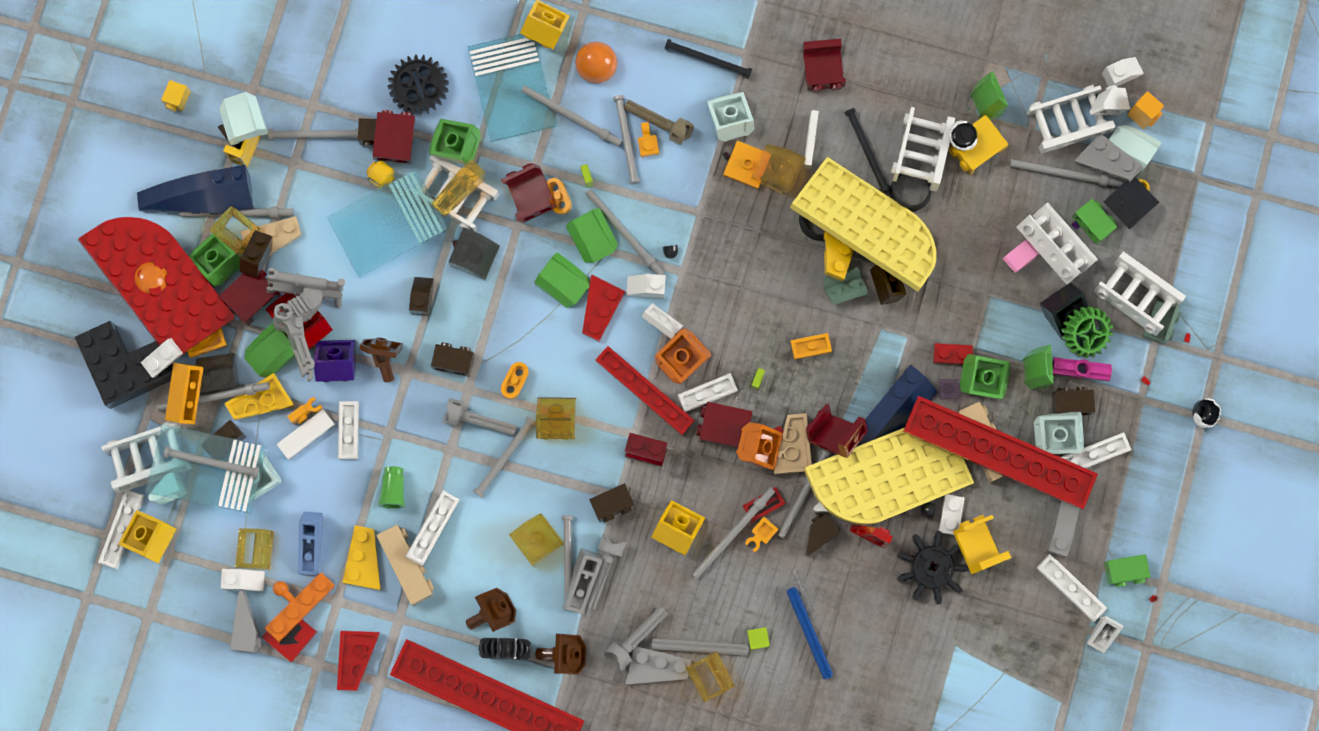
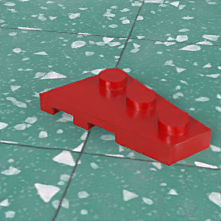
M591 274L582 330L583 335L600 342L625 294L624 290Z
M852 524L849 530L883 549L890 544L893 536L889 535L890 531L883 527L877 529L876 527Z
M340 631L337 690L358 691L380 632Z

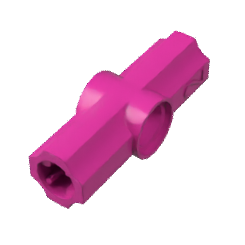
M1056 357L1052 361L1053 375L1108 382L1112 375V364L1089 362L1085 359L1072 360ZM1078 365L1085 367V374L1078 372Z

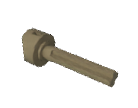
M627 100L624 106L626 111L670 132L669 140L678 145H682L683 141L689 139L692 135L694 125L683 118H679L674 123L631 100Z

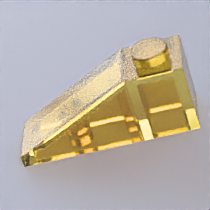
M471 159L456 173L431 205L441 215L446 217L486 180L485 171Z

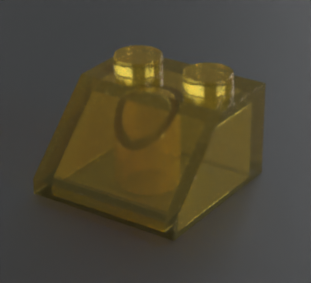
M766 144L752 179L785 195L792 191L806 157L790 149Z
M537 397L536 439H575L576 398Z
M541 513L526 521L509 534L533 567L564 545L563 541Z

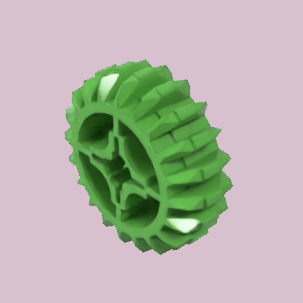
M1091 306L1087 308L1080 307V312L1073 310L1074 316L1068 315L1069 322H1064V325L1067 327L1061 329L1065 333L1062 336V339L1066 341L1064 343L1065 346L1078 357L1082 355V357L1088 358V356L1095 357V353L1102 354L1101 348L1107 349L1105 344L1107 342L1110 343L1109 336L1114 335L1113 332L1109 331L1113 328V325L1110 324L1111 319L1106 317L1107 314L1100 311L1099 308L1093 309ZM1094 318L1099 324V330L1095 328ZM1076 335L1080 336L1081 346L1077 343Z

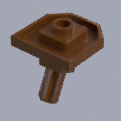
M381 337L364 339L360 343L359 350L372 354L375 366L379 367L383 381L388 383L395 379L390 362L403 349V343L388 341L386 338Z
M494 588L475 597L481 610L476 615L467 619L466 625L470 630H473L484 623H488L492 632H495L515 622L516 609L506 592L499 588Z
M556 634L555 647L537 648L535 652L536 659L555 661L554 674L579 675L586 665V644L580 635Z

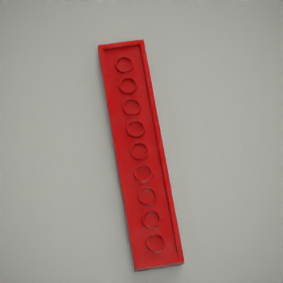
M920 396L917 397L903 430L906 434L1081 510L1085 508L1098 473Z
M408 639L405 640L390 672V675L510 731H580L584 724V720Z

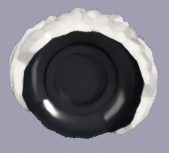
M956 121L949 130L950 143L958 150L967 151L973 149L977 144L976 128L967 121Z
M1211 398L1197 401L1192 409L1194 422L1202 428L1213 427L1221 415L1220 406Z

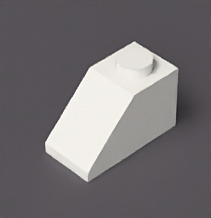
M1136 57L1122 59L1107 66L1102 72L1108 87L1120 86L1144 74Z
M1116 85L1107 87L1106 91L1100 93L1090 110V115L1117 116L1130 110L1126 88H1117Z
M642 274L628 276L626 296L664 299L666 275Z
M222 569L221 589L264 591L265 571Z

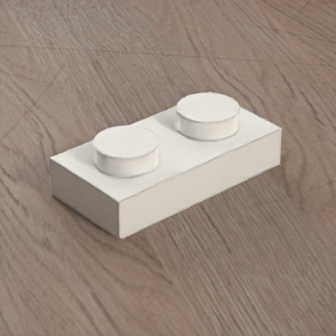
M653 303L641 316L671 339L683 327V325Z
M170 338L146 357L141 364L153 378L180 357L183 352L173 339Z
M948 494L944 496L939 531H942L943 534L954 536L953 531L959 529L958 524L961 523L964 497Z

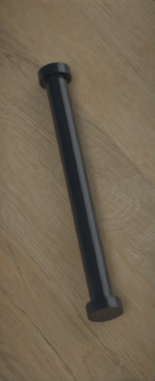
M668 39L665 45V50L671 49L744 75L747 79L750 78L752 68L747 69L676 44L671 39Z
M851 108L844 112L845 116H848L881 188L879 191L886 193L891 190V187L887 185L855 115V108Z

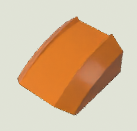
M687 328L681 329L655 355L656 363L672 382L678 384L684 382L711 357L709 350Z
M749 422L741 429L742 434L738 450L736 451L739 459L775 471L783 433L763 424Z

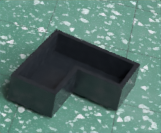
M111 321L75 336L102 401L109 409L171 381L173 363L153 378L141 364L146 357L159 347L156 341L128 353L116 325Z

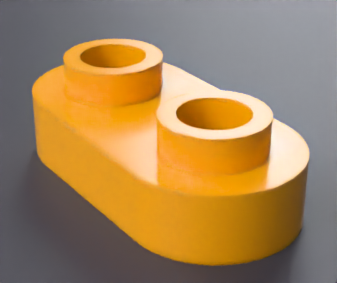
M551 178L547 181V184L557 206L553 211L560 215L567 214L571 210L572 203L565 185L561 180ZM555 185H558L557 191L553 190ZM565 202V207L561 209V203Z
M516 362L510 367L501 385V393L505 398L514 399L520 394L529 375L528 367L524 363ZM522 370L523 374L521 376H517L516 371ZM509 387H513L514 392L509 393L507 392V389Z

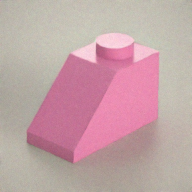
M1026 239L1008 253L1003 260L1016 273L1040 254Z

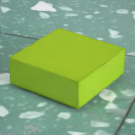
M587 164L581 165L580 168L586 188L592 187L593 180Z
M758 368L751 389L756 391L759 389L765 373L764 369Z
M766 627L747 630L750 650L770 647Z

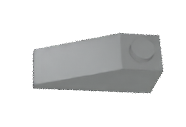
M1060 501L1044 551L1045 553L1060 558L1068 556L1079 508Z
M581 548L574 566L564 606L565 609L580 614L584 613L603 561L598 553Z
M239 591L230 649L257 653V649L261 648L262 637H259L260 632L247 593Z

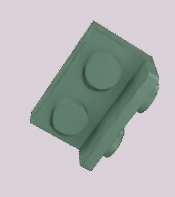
M858 267L847 270L843 281L831 276L823 278L825 294L831 305L868 294Z
M1156 300L1150 317L1153 318L1164 303ZM1180 306L1170 307L1159 322L1164 327L1157 336L1144 330L1142 337L1163 345L1168 340L1171 341L1175 330H1172L1175 323H1178L1181 316L1179 312Z

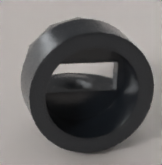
M678 245L664 246L663 254L669 259L675 258L678 254Z
M924 504L921 508L923 516L933 519L936 504Z

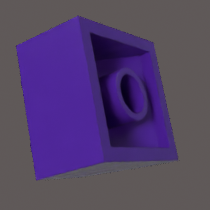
M327 340L316 343L314 354L316 382H346L354 380L356 371L355 340Z

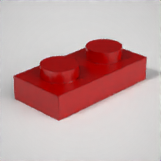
M934 343L933 363L964 365L963 360L968 354L973 355V345Z

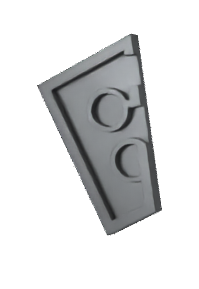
M1101 133L1074 160L1078 165H1085L1093 170H1099L1129 182L1143 169L1140 163Z
M635 647L625 685L685 680L688 678L692 660Z

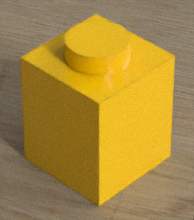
M169 80L161 101L166 109L176 112V110L183 112L191 91L186 85Z

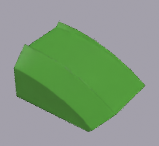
M994 71L983 77L975 85L970 95L978 110L979 118L985 115L990 120L1001 117L1008 106Z
M440 119L429 147V154L448 161L470 165L474 162V157L481 140L480 129L473 124Z
M600 208L592 209L566 225V229L585 263H594L612 254L618 246Z
M216 232L207 237L188 255L213 286L223 285L230 276L240 269V257Z
M557 252L538 274L534 283L535 286L568 308L575 305L588 289L590 278Z
M273 323L245 349L244 359L259 376L265 378L273 373L276 374L295 358L289 339L283 332L275 330Z
M1051 345L1031 350L1022 359L1025 375L1023 383L1031 390H1046L1053 384Z
M968 354L963 360L964 365L959 383L961 392L1003 399L1011 370L1010 362Z

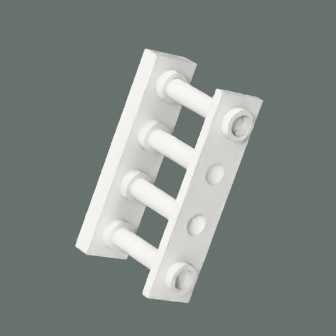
M1087 86L1081 92L1042 104L1041 102H1035L1030 105L1026 114L1027 116L1035 114L1044 138L1039 146L1041 154L1095 138L1100 133L1102 135L1108 134L1114 130V121L1107 122V120H1104L1103 115H1094L1097 121L1096 126L1089 127V125H1086L1078 100L1088 98L1092 107L1096 100L1095 95L1100 92L1101 86ZM1068 103L1072 106L1079 126L1078 131L1073 133L1068 130L1060 106ZM1053 108L1062 133L1060 137L1054 138L1050 135L1042 111Z
M911 107L909 114L905 113L903 124L906 127L897 163H893L891 173L894 174L893 181L896 182L899 173L928 180V183H931L930 190L937 192L950 143L949 130L954 124L955 118L948 116L946 123L942 122L940 124L913 117L915 108ZM911 124L940 131L939 133L942 134V138L935 140L909 133ZM907 140L935 147V150H939L938 155L933 157L906 150ZM903 157L930 163L935 167L934 172L927 173L901 166Z
M431 155L430 161L433 168L420 186L423 194L426 193L439 171L444 170L449 173V177L434 200L425 195L429 205L458 222L463 230L467 232L471 230L475 233L477 228L472 223L487 200L492 199L496 201L499 196L498 190L448 160ZM459 179L465 183V187L449 210L441 205V202L454 182ZM410 188L409 190H410V193H411V195H412V198H413L415 201H417L416 198H415V196H414V194H413V192H412V190H411V188ZM415 189L417 195L419 196V198H420V200H421V202H422L423 199H422V197H421L419 191ZM475 189L480 192L481 197L468 217L464 219L456 213L469 193Z
M1049 203L1040 208L1033 217L1031 215L1027 216L1017 226V229L1066 284H1069L1081 272L1086 271L1098 260Z
M1123 251L1114 263L1118 269L1106 284L1100 282L1094 292L1097 293L1099 298L1108 301L1144 327L1148 333L1157 336L1164 327L1159 322L1171 306H1179L1186 296ZM1123 273H1127L1133 278V281L1124 293L1119 295L1112 288ZM1139 284H1142L1149 289V292L1136 307L1128 299ZM1157 295L1165 302L1152 318L1143 311L1154 296Z
M169 421L160 427L119 441L112 440L107 442V445L101 446L107 455H112L117 478L111 481L112 489L119 494L161 480L169 473L179 474L191 470L190 461L173 458L171 462L162 463L156 441L158 438L167 436L170 448L179 451L175 433L182 431L181 427L176 422ZM149 442L155 465L153 468L146 470L143 468L137 445ZM128 448L131 450L136 469L135 474L129 476L124 473L119 451Z

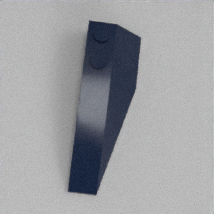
M246 165L192 174L137 192L139 211H173L174 213H181L182 211L192 212V214H200L202 212L218 215L254 209L251 179Z
M910 364L866 417L868 432L857 446L905 428L917 397L920 396L931 401L938 393L926 376Z

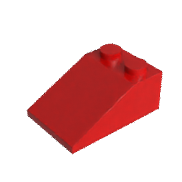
M285 293L265 310L274 319L275 307L281 303L287 304V301H291L296 296ZM319 311L310 320L303 323L308 349L333 331Z

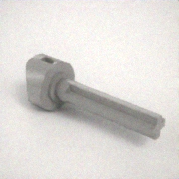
M449 398L447 404L448 412L445 413L442 423L456 427L457 423L462 420L463 422L472 423L512 436L515 435L516 425L463 410L464 402Z
M602 534L598 548L604 552L602 555L603 561L589 596L587 607L596 608L614 556L622 557L627 542L615 544L611 542L606 534Z
M659 607L621 646L613 642L603 652V655L616 660L622 672L632 662L628 653L668 613Z

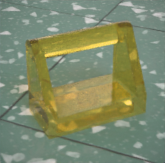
M231 206L212 225L209 231L234 252L243 253L255 230L260 232L261 229L235 207ZM232 216L251 230L243 240L225 227Z
M239 528L235 567L270 570L274 531ZM246 533L255 534L252 564L243 563Z
M717 651L686 667L704 703L735 687ZM705 662L708 664L721 689L710 696L695 670V667Z

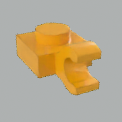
M648 122L641 123L643 137L637 138L640 156L659 155L656 135L650 136Z
M312 397L305 405H301L287 417L294 425L297 423L301 424L307 420V415L310 412H319L323 407L319 405L313 408L312 404L316 401V398Z

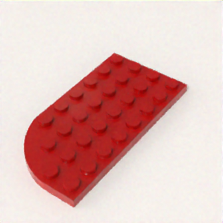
M119 217L102 222L78 238L80 244L159 346L167 339L172 338L183 354H185L235 319L233 313L172 234L162 226L147 219ZM154 262V266L160 269L165 268L168 274L165 277L167 285L162 291L160 286L149 288L150 293H145L138 288L135 283V273L142 264Z

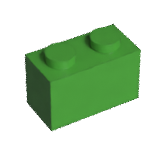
M1093 198L1072 216L1096 245L1117 228L1113 217L1107 215L1103 211V206L1098 201H1094Z
M1146 554L1104 562L1108 585L1114 584L1115 588L1127 586L1126 582L1133 581L1134 584L1145 583V579L1151 577Z

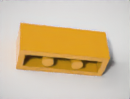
M173 362L165 420L195 425L203 367Z

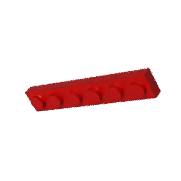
M609 346L595 359L601 367L681 436L694 423V419Z

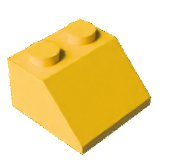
M536 0L520 34L524 35L527 39L540 43L546 48L554 50L570 15Z
M671 500L651 538L674 549L676 552L686 555L705 517Z
M136 510L118 545L159 564L176 528Z

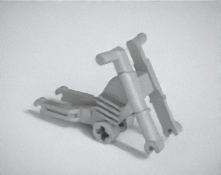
M269 268L270 275L267 276L268 286L272 287H267V293L282 292L296 296L291 301H287V304L281 303L275 307L273 326L275 330L287 333L301 377H305L308 374L307 381L310 382L313 379L312 370L314 369L315 362L311 358L305 340L303 323L310 320L320 309L322 299L334 300L336 308L342 307L343 294L341 292L344 289L345 280L339 279L337 282L323 278L303 276L298 273L278 272L275 268Z

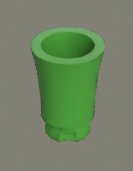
M396 466L384 468L381 495L378 503L379 507L388 509L405 508L403 468Z

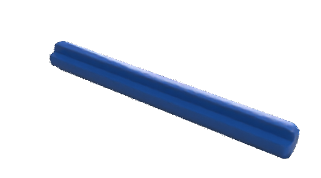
M792 587L786 591L821 675L823 679H828L833 676L832 670L797 588Z

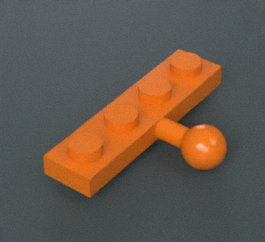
M321 572L295 597L288 591L289 587L286 582L277 581L273 585L274 594L283 596L289 604L265 627V630L280 642L335 588V585Z

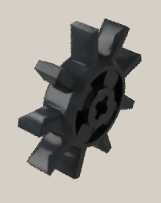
M936 531L933 546L927 547L923 545L921 538L917 534L913 535L912 540L918 552L914 556H910L905 552H898L896 556L903 561L911 563V572L901 574L896 579L898 582H904L910 578L915 580L918 587L912 595L914 601L921 596L924 588L933 590L936 605L942 604L941 587L948 585L958 594L963 591L960 585L952 580L955 571H969L968 565L954 564L952 555L960 550L958 544L953 545L949 551L940 547L942 531ZM930 563L937 566L935 573L933 570L929 571Z

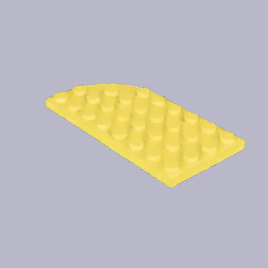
M829 157L824 160L790 206L791 209L917 292H919L935 267L936 246L924 222L916 214L901 206L895 200Z
M904 428L855 447L848 458L837 454L803 469L815 497L828 512L841 520L862 525L879 523L973 484L974 481L963 458L904 433Z

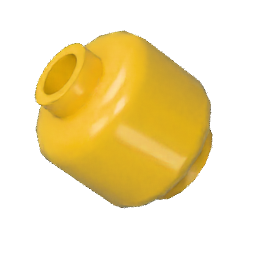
M374 161L366 171L368 181L379 189H383L386 186L390 187L389 185L395 181L394 169L383 161Z

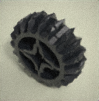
M482 638L478 651L480 657L487 659L527 660L532 653V647L528 639Z

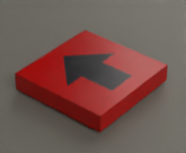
M302 619L280 642L267 631L262 638L290 662H293L317 631Z

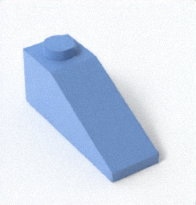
M304 511L299 520L298 574L318 575L323 532V513Z

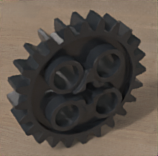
M415 54L414 60L407 56L408 62L401 59V66L395 64L397 71H390L393 77L388 78V81L392 83L387 85L388 89L392 90L389 92V95L394 97L392 101L393 103H398L399 109L404 106V112H408L410 109L412 115L418 111L421 116L422 111L425 110L429 114V108L436 110L435 104L442 105L440 98L446 99L444 93L449 92V90L445 86L449 85V81L444 79L448 77L447 73H443L444 67H439L438 61L433 63L432 57L426 61L425 55L418 59L417 54ZM412 70L416 71L419 83L421 85L425 97L424 100H422L420 97L418 88L416 86L412 74ZM421 71H429L427 76H420ZM404 77H411V80L409 82H402V79ZM429 87L435 88V91L431 94L426 93ZM412 93L417 94L414 100L408 99V96Z

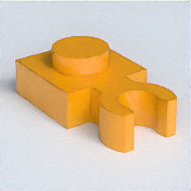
M763 517L751 531L755 536L748 538L745 545L747 546L749 542H754L756 547L753 549V552H756L760 547V542L762 541L764 544H767L779 529Z

